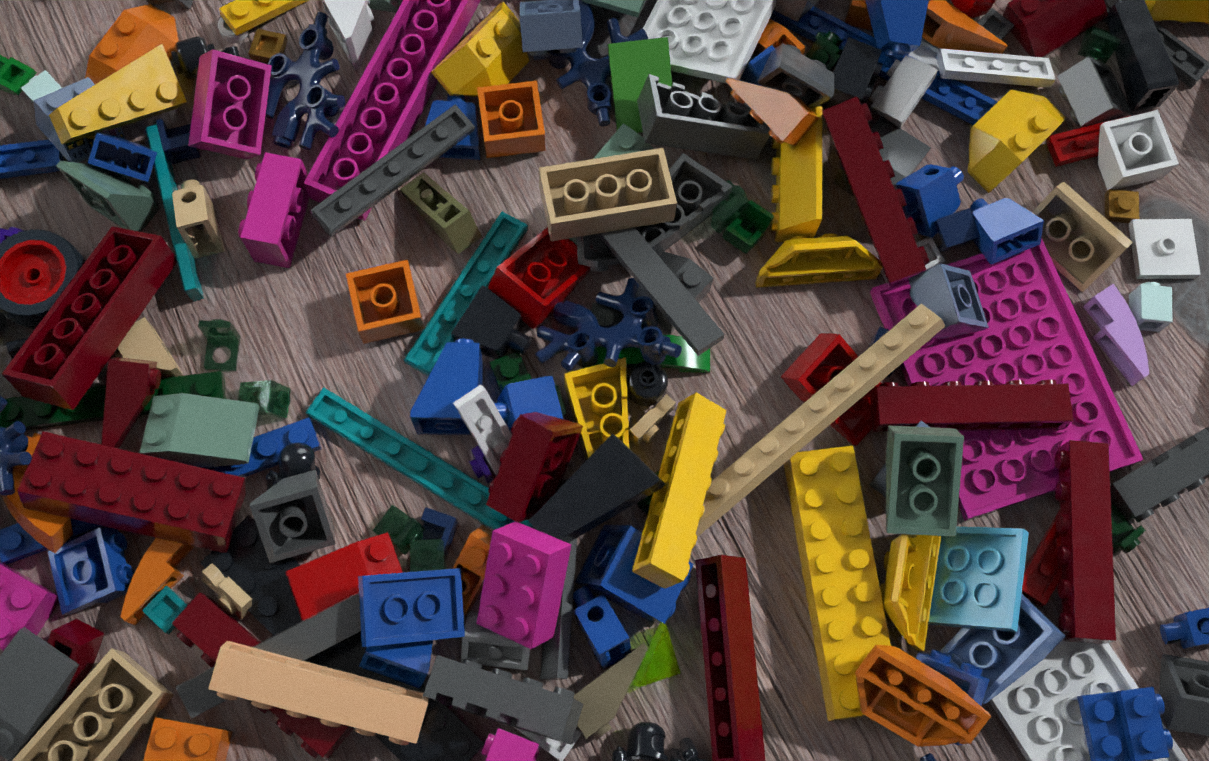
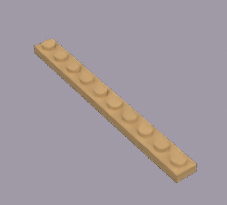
M921 303L711 482L703 503L704 513L698 523L697 537L945 327L942 318Z

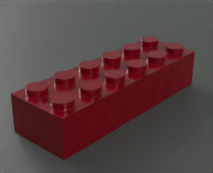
M113 226L109 229L3 371L2 375L23 397L71 410L75 409L176 265V257L162 236Z
M44 431L40 436L32 455V460L28 464L17 490L22 505L26 509L222 553H227L246 495L244 477Z

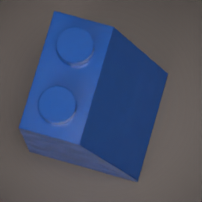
M865 0L876 46L883 52H886V57L902 59L903 55H908L920 47L929 0Z
M464 338L446 343L410 411V418L417 434L472 435L453 403L479 385H483V359L479 343H474L473 340Z
M604 525L575 583L582 587L589 586L592 592L604 595L606 599L651 622L665 624L675 612V602L681 590L690 581V571L694 564L688 563L690 565L689 573L683 582L664 589L632 572L642 532L631 525Z

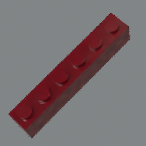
M857 96L823 110V119L878 258L882 262L889 285L893 286L925 271V265L930 263L924 246L917 247L913 237L918 234L916 225L912 217L907 219L902 209V207L907 205L900 188L894 189L891 178H894L895 174L889 159L886 161L882 159L879 150L884 149L878 131L872 133L868 122L872 121V116L867 104L861 105Z
M1052 379L1041 380L1036 384H1025L1023 380H1012L1003 385H993V381L988 380L978 381L973 385H962L960 381H949L943 383L942 386H930L929 382L924 381L912 383L910 386H898L896 382H885L876 387L870 395L873 432H888V426L915 427L920 421H923L932 428H953L957 431L1063 429L1073 421L1069 384H1057L1056 380Z
M1069 440L1058 448L1054 460L1056 469H1059V481L1056 484L1055 496L1060 501V513L1056 519V529L1061 534V546H1059L1057 551V562L1061 566L1062 578L1058 583V595L1062 599L1063 609L1059 616V629L1066 635L1063 639L1066 642L1106 644L1116 641L1109 443Z
M717 555L695 560L712 760L766 761L746 558Z
M199 592L172 622L180 630L176 636L190 648L194 644L204 652L200 657L211 667L215 666L220 647L226 641L250 647L261 643L231 615L227 614L214 600L202 592ZM272 706V709L256 707L264 714L270 710L279 718L275 724L289 736L293 733L297 734L304 741L300 746L315 759L319 755L323 758H329L354 729V727L343 724L340 727H330L322 724L320 718L308 715L306 718L292 717L286 714L285 709Z

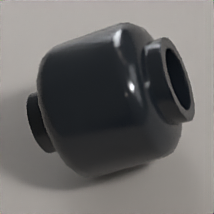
M196 36L176 42L175 50L171 51V55L178 74H184L187 79H195L196 77L193 76L192 71L198 68L200 56L212 49L215 50L213 43L207 45L203 37Z
M643 361L630 369L627 376V394L634 403L640 406H653L659 403L667 391L668 377L665 370L659 364L652 365Z

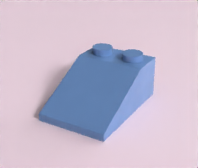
M1022 594L1017 632L962 627L940 652L950 655V663L961 667L962 662L982 669L981 676L990 679L982 702L986 704L1041 662L1066 635Z

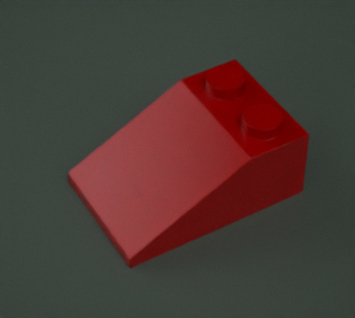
M547 227L496 268L488 289L522 315V321L532 329H535L553 313L555 305L558 302H563L590 272V267L578 264L577 245L569 238L551 241Z
M820 333L780 378L805 403L859 356L840 334ZM881 382L830 424L832 428L854 446H857L872 429L870 395L876 387L882 384Z
M387 532L352 543L290 569L285 574L301 620L303 621L358 593V576L403 573Z

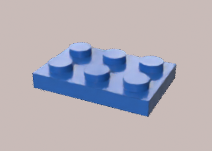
M461 568L358 576L362 647L465 637Z

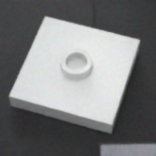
M1132 219L1128 223L1130 239L1133 242L1131 246L1136 279H1196L1201 275L1192 219Z

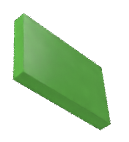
M668 37L607 44L616 131L624 123L636 133L643 132L637 99L648 74L659 77V83L672 86Z

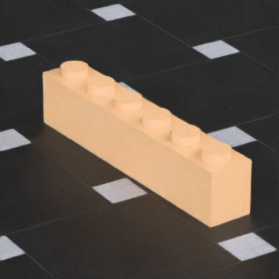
M226 641L220 647L208 688L209 690L217 691L216 695L223 699L237 700L240 697L251 700V704L258 708L272 709V706L285 709L286 714L292 717L306 718L308 715L320 718L322 724L330 727H340L343 724L354 727V731L361 735L374 736L377 733L389 736V741L399 745H408L409 742L417 743L429 698L423 696V692L231 641Z

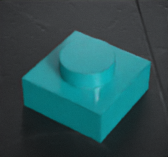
M166 585L142 611L164 633L170 634L176 628L172 622L188 604L173 589Z

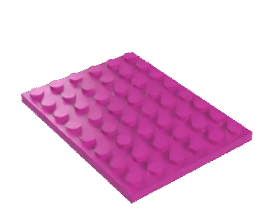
M1042 238L1040 245L992 265L983 254L947 264L971 272L989 328L944 339L932 337L900 365L908 386L922 381L929 382L930 386H942L943 383L949 381H960L962 385H973L975 382L988 380L993 381V385H1003L1012 380H1023L1025 384H1036L1041 380L1052 379L1056 380L1057 384H1069L1073 421L1063 429L958 431L964 436L958 503L964 521L1055 491L1056 484L1059 481V469H1056L1054 462L1055 454L1058 448L1069 440L1109 443L1110 472L1143 461L1140 450ZM909 280L890 286L889 283L882 284L870 290V295L883 326L888 330H891L917 307L910 296L911 286Z

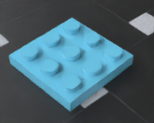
M957 526L956 537L941 536L928 625L1017 632L1029 532L1021 528Z

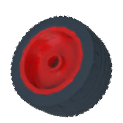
M31 229L7 237L0 244V311L13 322L35 330L86 260L69 241L51 231Z

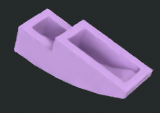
M1112 284L1095 295L1083 308L1101 329L1093 338L1130 385L1133 386L1149 375L1147 353L1134 315L1115 285Z

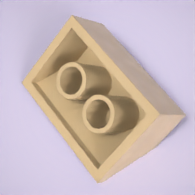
M1065 182L1056 186L1032 212L1044 220L1041 238L1055 268L1081 292H1084L1133 243Z

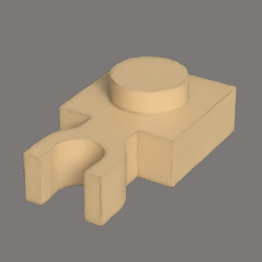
M666 394L653 409L651 408L629 430V440L636 446L643 440L649 443L660 431L657 426L675 408L676 402Z
M213 563L202 571L204 575L202 581L218 594V604L227 614L232 615L234 613L242 620L250 613L248 609L252 606V598L229 576L225 578Z

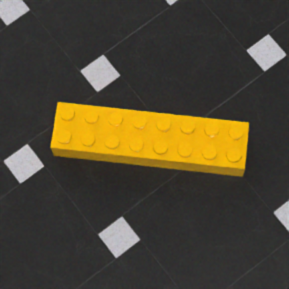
M852 445L797 452L784 463L827 720L834 721L865 717L860 711L855 672L876 644L891 646L854 447Z

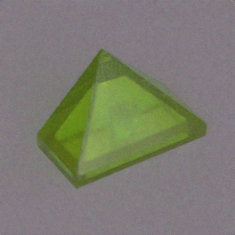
M662 622L659 623L631 685L636 690L681 674L667 625Z

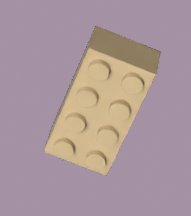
M664 148L539 168V188L551 241L674 221L677 201Z
M111 648L12 761H118L174 694L128 654Z

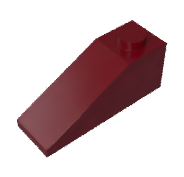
M120 357L108 360L101 445L118 449L121 447L154 395L155 389L159 388L161 371L157 369V361Z
M78 619L52 630L47 642L79 664L59 707L88 675L95 663L105 634Z

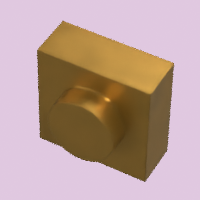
M257 28L248 53L250 59L268 63L273 55L284 53L288 42L285 34Z
M1109 189L1105 193V218L1109 222L1129 223L1132 219H1139V192Z

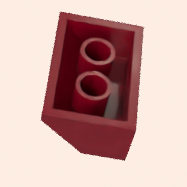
M1012 0L1007 4L1003 17L1014 24L1011 33L1028 55L1044 58L1108 17V12L1104 0Z
M538 412L520 414L512 425V437L509 445L501 454V466L498 474L489 486L488 492L490 495L486 505L518 523L531 519L559 490L583 426Z

